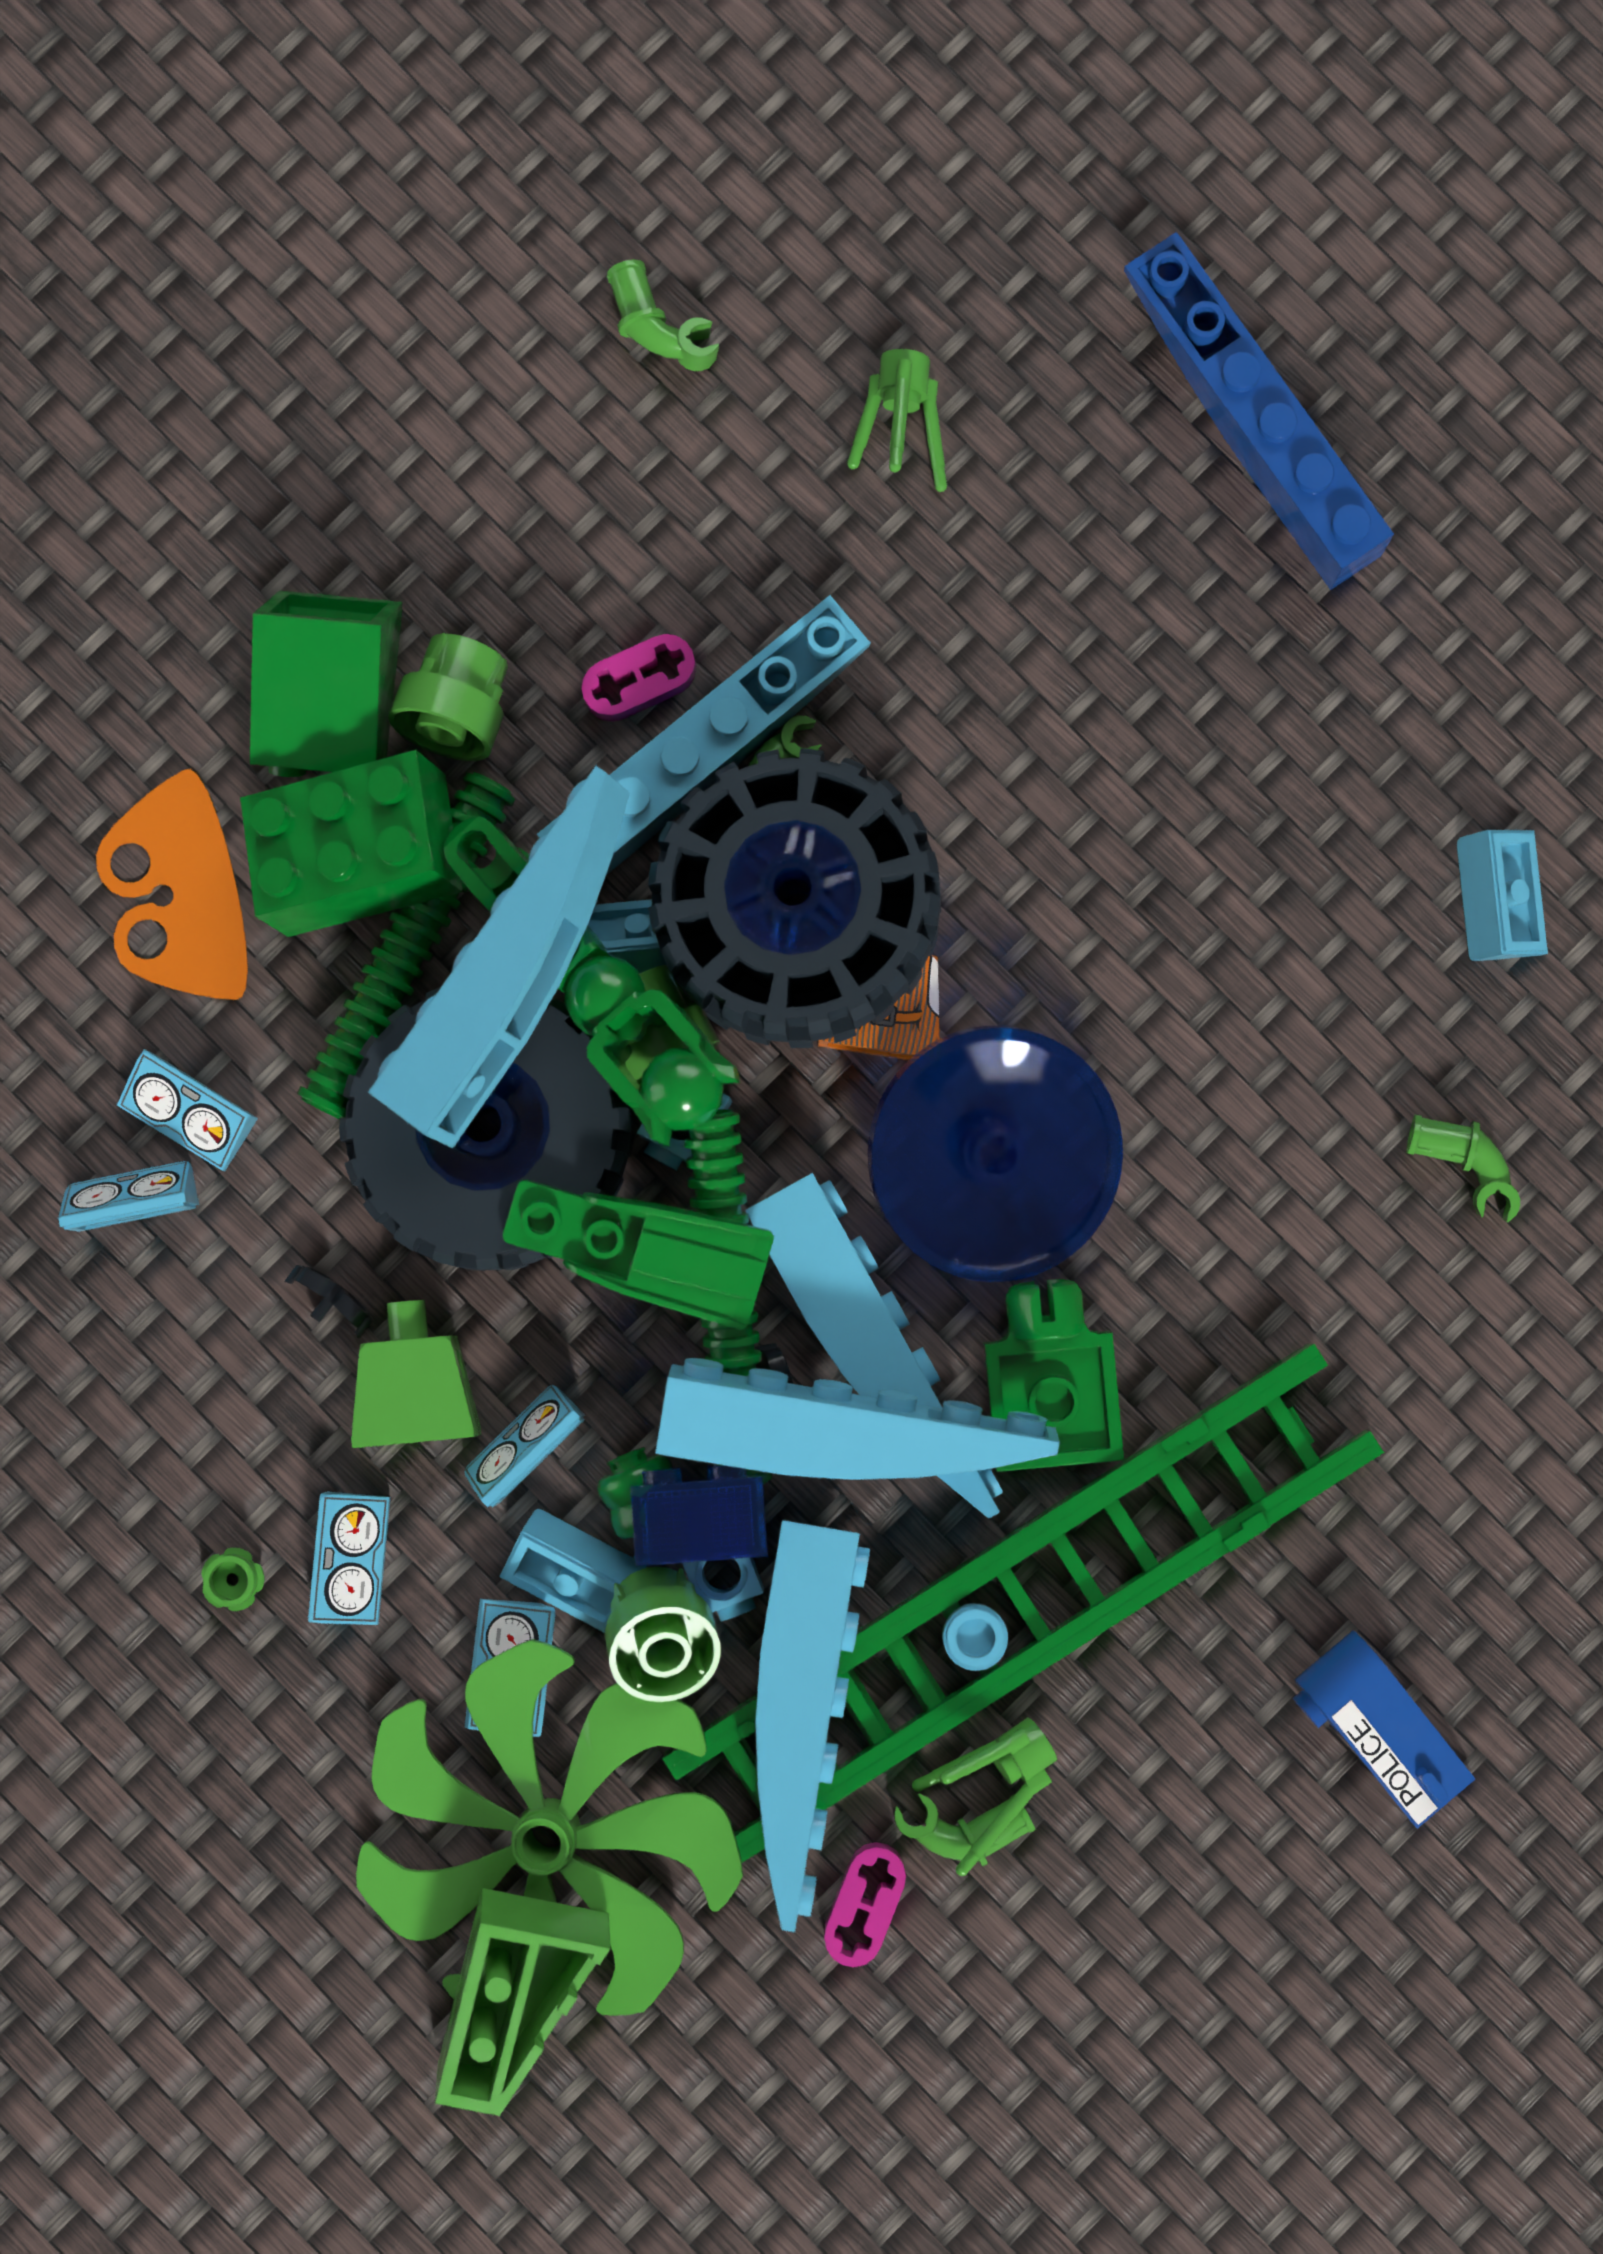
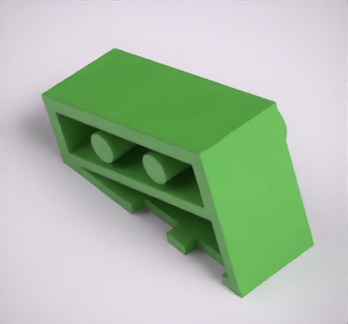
M482 1888L437 2064L435 2104L497 2116L501 2115L544 2050L545 2040L561 2016L568 2014L577 2000V1992L595 1965H600L611 1949L609 1913Z

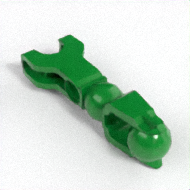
M479 816L471 817L458 824L449 834L444 845V855L448 864L490 912L498 896L506 889L512 887L529 862V854L516 847L493 823ZM481 838L488 839L496 850L494 860L483 869L472 868L468 862V849L471 843ZM587 925L558 989L565 993L564 1001L574 1024L586 1034L593 1036L587 1046V1058L620 1098L634 1110L651 1139L669 1146L672 1129L691 1130L711 1121L722 1105L724 1084L740 1083L738 1070L715 1049V1046L683 1008L662 991L655 989L646 991L644 982L637 969L626 960L614 958L610 955L600 939ZM650 1024L658 1028L668 1024L688 1048H670L655 1056L643 1072L642 1084L640 1086L626 1068V1061L632 1054L629 1044L641 1041Z

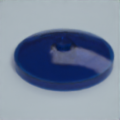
M1001 1025L980 1026L951 1033L929 1044L909 1059L885 1089L874 1113L868 1140V1170L874 1197L882 1215L899 1239L915 1254L936 1268L957 1277L984 1282H1006L1034 1276L1055 1267L1078 1251L1093 1236L1106 1217L1118 1189L1123 1163V1139L1117 1110L1109 1092L1095 1071L1079 1055L1054 1039L1034 1031Z

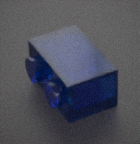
M727 1465L707 1466L708 1478L682 1480L681 1468L642 1471L643 1483L629 1484L635 1566L768 1556L762 1476L747 1475V1469Z

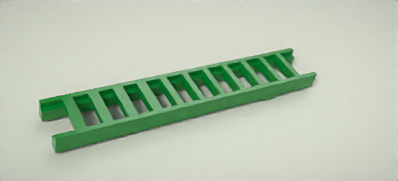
M1305 1344L859 1628L856 1634L854 1651L840 1652L837 1677L849 1679L845 1706L870 1746L840 1765L836 1762L832 1784L819 1782L815 1808L826 1810L1383 1454L1384 1451L1371 1431L1364 1430L1319 1459L1311 1446L1315 1441L1292 1406L1287 1408L1280 1398L1281 1395L1328 1366L1316 1345ZM1262 1407L1302 1467L1301 1471L1266 1493L1226 1432V1430ZM1209 1441L1249 1501L1248 1505L1211 1527L1172 1466ZM1155 1475L1158 1476L1196 1538L1160 1561L1156 1560L1118 1500ZM1104 1509L1143 1572L1103 1596L1064 1534ZM1049 1543L1089 1604L1088 1607L1052 1630L1048 1629L1011 1570V1567ZM997 1577L1036 1640L999 1664L996 1663L990 1668L979 1670L980 1676L946 1697L907 1634L940 1612H942L947 1620L954 1610L961 1607L958 1603L959 1600ZM884 1648L924 1710L894 1731L889 1727L853 1669ZM757 1694L702 1728L707 1746L706 1754L703 1757L676 1748H671L664 1753L662 1759L676 1781L723 1751L761 1812L758 1793L757 1755L746 1738L756 1730ZM761 1815L734 1832L742 1863L765 1849Z

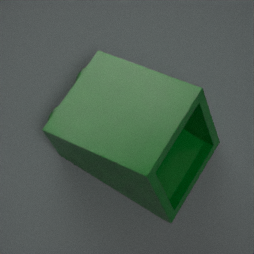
M278 591L253 613L250 725L251 765L268 766V772L272 775L299 777L305 775L306 770L332 773L387 758L390 733L388 715L393 704L403 602Z

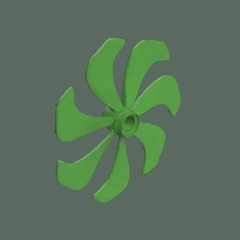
M531 1639L517 1644L480 1664L470 1675L465 1690V1701L474 1723L506 1775L528 1806L521 1817L496 1805L464 1785L435 1757L427 1740L425 1719L427 1704L424 1699L408 1702L382 1720L377 1735L372 1767L374 1791L381 1802L392 1811L414 1818L513 1831L511 1845L458 1866L438 1870H415L398 1864L385 1855L372 1842L367 1841L362 1845L358 1857L356 1872L357 1888L368 1904L394 1932L409 1940L425 1941L435 1939L454 1927L478 1905L482 1888L493 1890L516 1863L522 1869L529 1872L524 1896L557 1903L551 1874L559 1871L591 1910L609 1913L610 1944L614 1954L615 1970L605 1994L597 2004V2012L601 2015L611 2016L642 2013L656 2000L682 1962L684 1940L681 1930L674 1919L653 1899L612 1873L586 1861L574 1852L576 1849L637 1850L660 1854L679 1861L693 1871L705 1893L711 1911L717 1912L728 1902L743 1877L741 1856L732 1824L727 1812L713 1798L698 1792H682L648 1799L580 1825L577 1812L592 1793L617 1767L639 1752L658 1745L684 1750L699 1757H703L706 1754L707 1746L704 1732L694 1708L679 1699L666 1702L643 1700L626 1692L618 1683L603 1690L588 1713L573 1754L561 1800L555 1798L544 1799L533 1741V1720L536 1701L540 1690L556 1675L570 1668L574 1664L575 1658L561 1648ZM535 1826L551 1828L559 1836L561 1845L556 1847L542 1845L535 1839L532 1828ZM460 1974L447 1975L442 1981L444 1988L453 1999Z

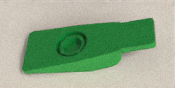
M524 1179L517 1185L504 1228L503 1239L508 1244L563 1259V1265L572 1272L623 1295L740 1330L748 1326L772 1248L774 1235L768 1229L678 1207L584 1192L582 1196Z

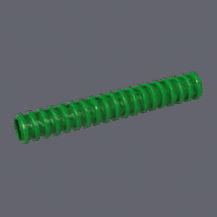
M465 773L462 780L466 787L463 791L456 790L453 798L457 801V804L454 808H450L453 829L464 820L476 816L483 817L494 825L496 823L503 824L506 819V815L503 813L505 806L512 807L515 802L512 792L479 773ZM481 838L471 843L468 849V862L472 868H478L475 865L478 857L485 858L487 856L488 850L484 846L488 839ZM461 880L462 892L467 893L469 889ZM459 893L403 907L399 913H391L389 919L393 922L390 931L387 929L382 930L380 937L384 939L381 948L373 947L371 954L375 959L372 965L364 964L361 971L366 976L362 983L358 981L354 983L352 989L357 993L353 1000H345L343 1006L348 1010L344 1018L336 1017L334 1024L338 1026L335 1035L327 1034L325 1042L329 1046L325 1053L321 1051L317 1053L315 1058L320 1063L316 1071L313 1069L308 1070L306 1076L311 1080L307 1088L299 1087L297 1094L301 1096L300 1100L339 1120L341 1117H346L348 1098L343 1096L349 1074L356 1075L364 1058L359 1052L371 1035L378 1038L391 1024L387 1018L404 1006L401 1003L405 996H413L415 989L411 987V984L415 978L422 979L424 972L420 969L424 961L431 962L434 956L429 952L432 944L440 945L443 938L438 933L442 926L447 928L450 926L452 920L447 917L450 910L459 909L461 905L460 901L457 900Z
M719 1109L711 1121L689 1130L690 1136L684 1138V1147L691 1149L692 1154L691 1157L686 1158V1167L693 1169L694 1175L688 1178V1188L695 1189V1196L689 1200L690 1208L697 1209L698 1213L747 1224L749 1222L748 1213L741 1210V1205L747 1203V1195L744 1192H740L739 1185L745 1183V1174L738 1172L737 1165L743 1163V1154L736 1152V1145L741 1143V1133L734 1132V1125L740 1122L739 1113L732 1112L729 1109ZM752 1311L748 1326L740 1330L701 1318V1326L708 1329V1334L703 1336V1346L710 1348V1354L706 1355L705 1359L721 1363L724 1366V1373L749 1376V1370L756 1369V1364L762 1361L761 1351L754 1349V1344L760 1341L759 1331L752 1328V1324L758 1322L757 1312ZM716 1464L721 1466V1471L716 1473V1481L755 1478V1486L759 1487L772 1479V1473Z

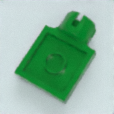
M1065 1279L1047 1280L1049 1315H1042L1039 1286L1035 1285L1034 1281L1023 1282L1009 1287L1006 1294L1008 1317L1006 1336L998 1341L983 1342L990 1417L1007 1419L1008 1412L1011 1411L1036 1414L1047 1419L1046 1426L1056 1428L1059 1438L1057 1455L996 1467V1472L1124 1460L1113 1333L1111 1331L1096 1332L1088 1329L1084 1319L1082 1291L1074 1281Z

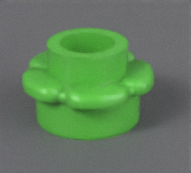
M228 1548L222 1555H212L205 1562L201 1573L205 1598L217 1608L228 1607L230 1611H241L248 1608L254 1603L256 1592L263 1589L265 1576L262 1566L254 1563L251 1553L242 1548ZM230 1573L238 1576V1583L234 1586L227 1582V1577Z

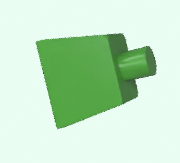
M425 1300L387 1303L390 1341L363 1343L359 1349L351 1437L352 1448L480 1436L481 1425L457 1336L428 1337Z

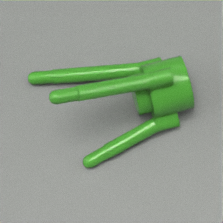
M893 349L882 354L879 374L871 375L869 379L868 398L854 437L847 465L852 470L858 468L880 402L883 400V407L893 412L889 469L894 473L899 472L904 452L907 413L918 411L920 403H922L935 489L938 492H944L947 488L936 404L938 381L929 378L930 359L924 353L910 349Z
M1028 1717L994 1741L933 1770L912 1783L913 1790L920 1792L937 1783L950 1784L992 1762L1010 1785L1019 1779L1024 1783L957 1865L956 1873L959 1876L967 1875L1033 1795L1052 1783L1044 1769L1056 1762L1057 1756L1041 1729Z

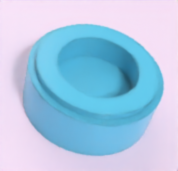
M975 1603L963 1605L949 1615L943 1627L942 1638L945 1650L951 1660L964 1669L979 1671L990 1668L1002 1658L1008 1644L1006 1626L998 1613L988 1606Z

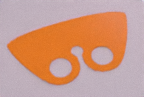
M186 769L167 779L149 792L113 825L101 841L96 853L97 871L105 886L111 892L121 897L136 898L149 895L159 885H167L173 891V900L167 906H158L154 903L139 905L125 912L118 921L114 933V948L119 962L125 968L143 979L171 989L210 998L236 1000L243 997L248 974L246 938L238 890L227 844L210 795L199 776L191 769ZM127 843H135L147 851L150 857V868L141 880L126 883L119 880L113 874L111 858L118 847ZM142 920L159 922L167 933V944L164 951L152 959L137 957L128 946L130 929Z

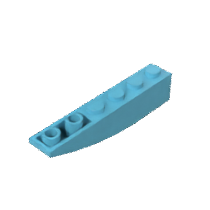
M831 595L610 774L630 794L606 875L663 829L668 821L671 822L684 811L681 802L695 787L700 788L704 792L717 782L714 772L733 762L738 766L870 646L871 642ZM560 816L537 833L538 839L551 831Z
M597 766L594 767L587 779L578 783L571 791L565 811L551 831L534 844L529 855L528 864L512 887L506 889L498 896L493 904L491 917L475 940L468 943L459 952L454 961L452 973L438 993L422 1005L416 1016L415 1026L399 1049L393 1051L385 1058L380 1066L378 1079L368 1092L421 1133L451 1148L455 1146L529 1040L561 984L591 918L612 860L630 794L629 791Z
M813 1173L746 1209L745 1211L748 1213L753 1226L768 1229L773 1233L774 1241L769 1254L807 1324L857 1393L863 1396L878 1398V1393L881 1390L900 1391L916 1396L917 1405L942 1409L931 1388L932 1385L941 1381L923 1347L911 1352L900 1330L910 1325L892 1291L883 1296H880L869 1274L879 1269L861 1235L850 1241L838 1218L847 1214L848 1211L832 1182L828 1180L819 1185ZM991 1469L937 1475L986 1517L990 1518L1000 1512L993 1498L1002 1494L1003 1491Z
M687 1358L685 1359L684 1366L672 1364L668 1374L655 1454L789 1476L849 1480L921 1478L992 1469L1057 1455L1059 1438L1055 1427L1046 1426V1418L1032 1413L1011 1411L1008 1412L1007 1419L983 1416L981 1415V1407L961 1401H944L941 1409L917 1405V1397L905 1392L881 1390L878 1393V1398L852 1394L853 1387L839 1381L818 1379L814 1381L813 1387L787 1383L788 1376L786 1374L773 1370L751 1369L749 1370V1376L724 1373V1366L712 1360Z
M782 1520L760 1651L756 1709L757 1775L766 1858L781 1929L795 1932L797 1916L810 1917L817 1877L804 1875L808 1849H822L827 1810L815 1808L819 1782L832 1784L838 1744L827 1743L826 1738L830 1716L843 1718L849 1679L837 1677L841 1651H854L859 1613L848 1612L847 1609L851 1585L864 1587L870 1548L858 1547L860 1533Z

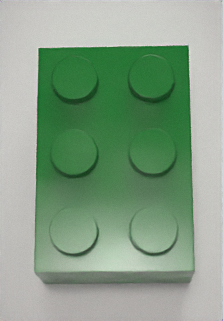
M417 750L240 797L255 917L287 937L462 892L461 879L448 864L444 855L445 841L453 830L446 774Z

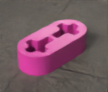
M663 634L652 637L596 663L589 668L583 678L582 693L586 706L599 719L614 722L623 720L680 694L690 686L695 677L696 664L693 650L685 640L677 635ZM662 651H667L671 658L682 656L684 661L677 665L679 676L674 679L668 680L664 672L655 673L647 678L642 676L643 673L654 669L658 665L656 655ZM610 676L615 684H621L635 677L636 683L620 691L622 701L619 704L611 706L607 698H600L598 700L594 698V695L602 691L601 679Z
M879 1842L869 1843L855 1851L848 1863L825 1924L824 1940L826 1949L831 1957L841 1965L849 1967L863 1966L875 1958L882 1946L900 1900L906 1880L904 1863L897 1850L888 1844ZM878 1857L887 1860V1872L894 1876V1880L891 1884L880 1882L871 1901L862 1897L866 1889L867 1880L866 1875L860 1872L859 1869L862 1864L873 1866ZM859 1908L867 1911L863 1922L864 1934L871 1939L868 1944L857 1942L852 1951L843 1948V1936L835 1930L838 1925L849 1927Z

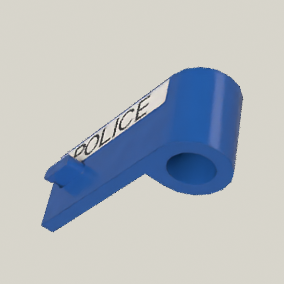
M1354 1630L1294 1679L1301 1691L1293 1697V1700L1317 1728L1328 1721L1341 1734L1417 1829L1475 1780L1474 1776L1379 1656Z

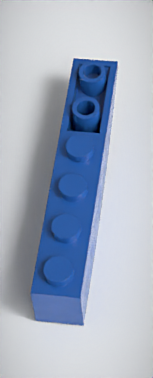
M1175 232L1125 265L1124 272L1190 386L1227 444L1328 588L1332 590L1381 557L1394 533L1179 234Z

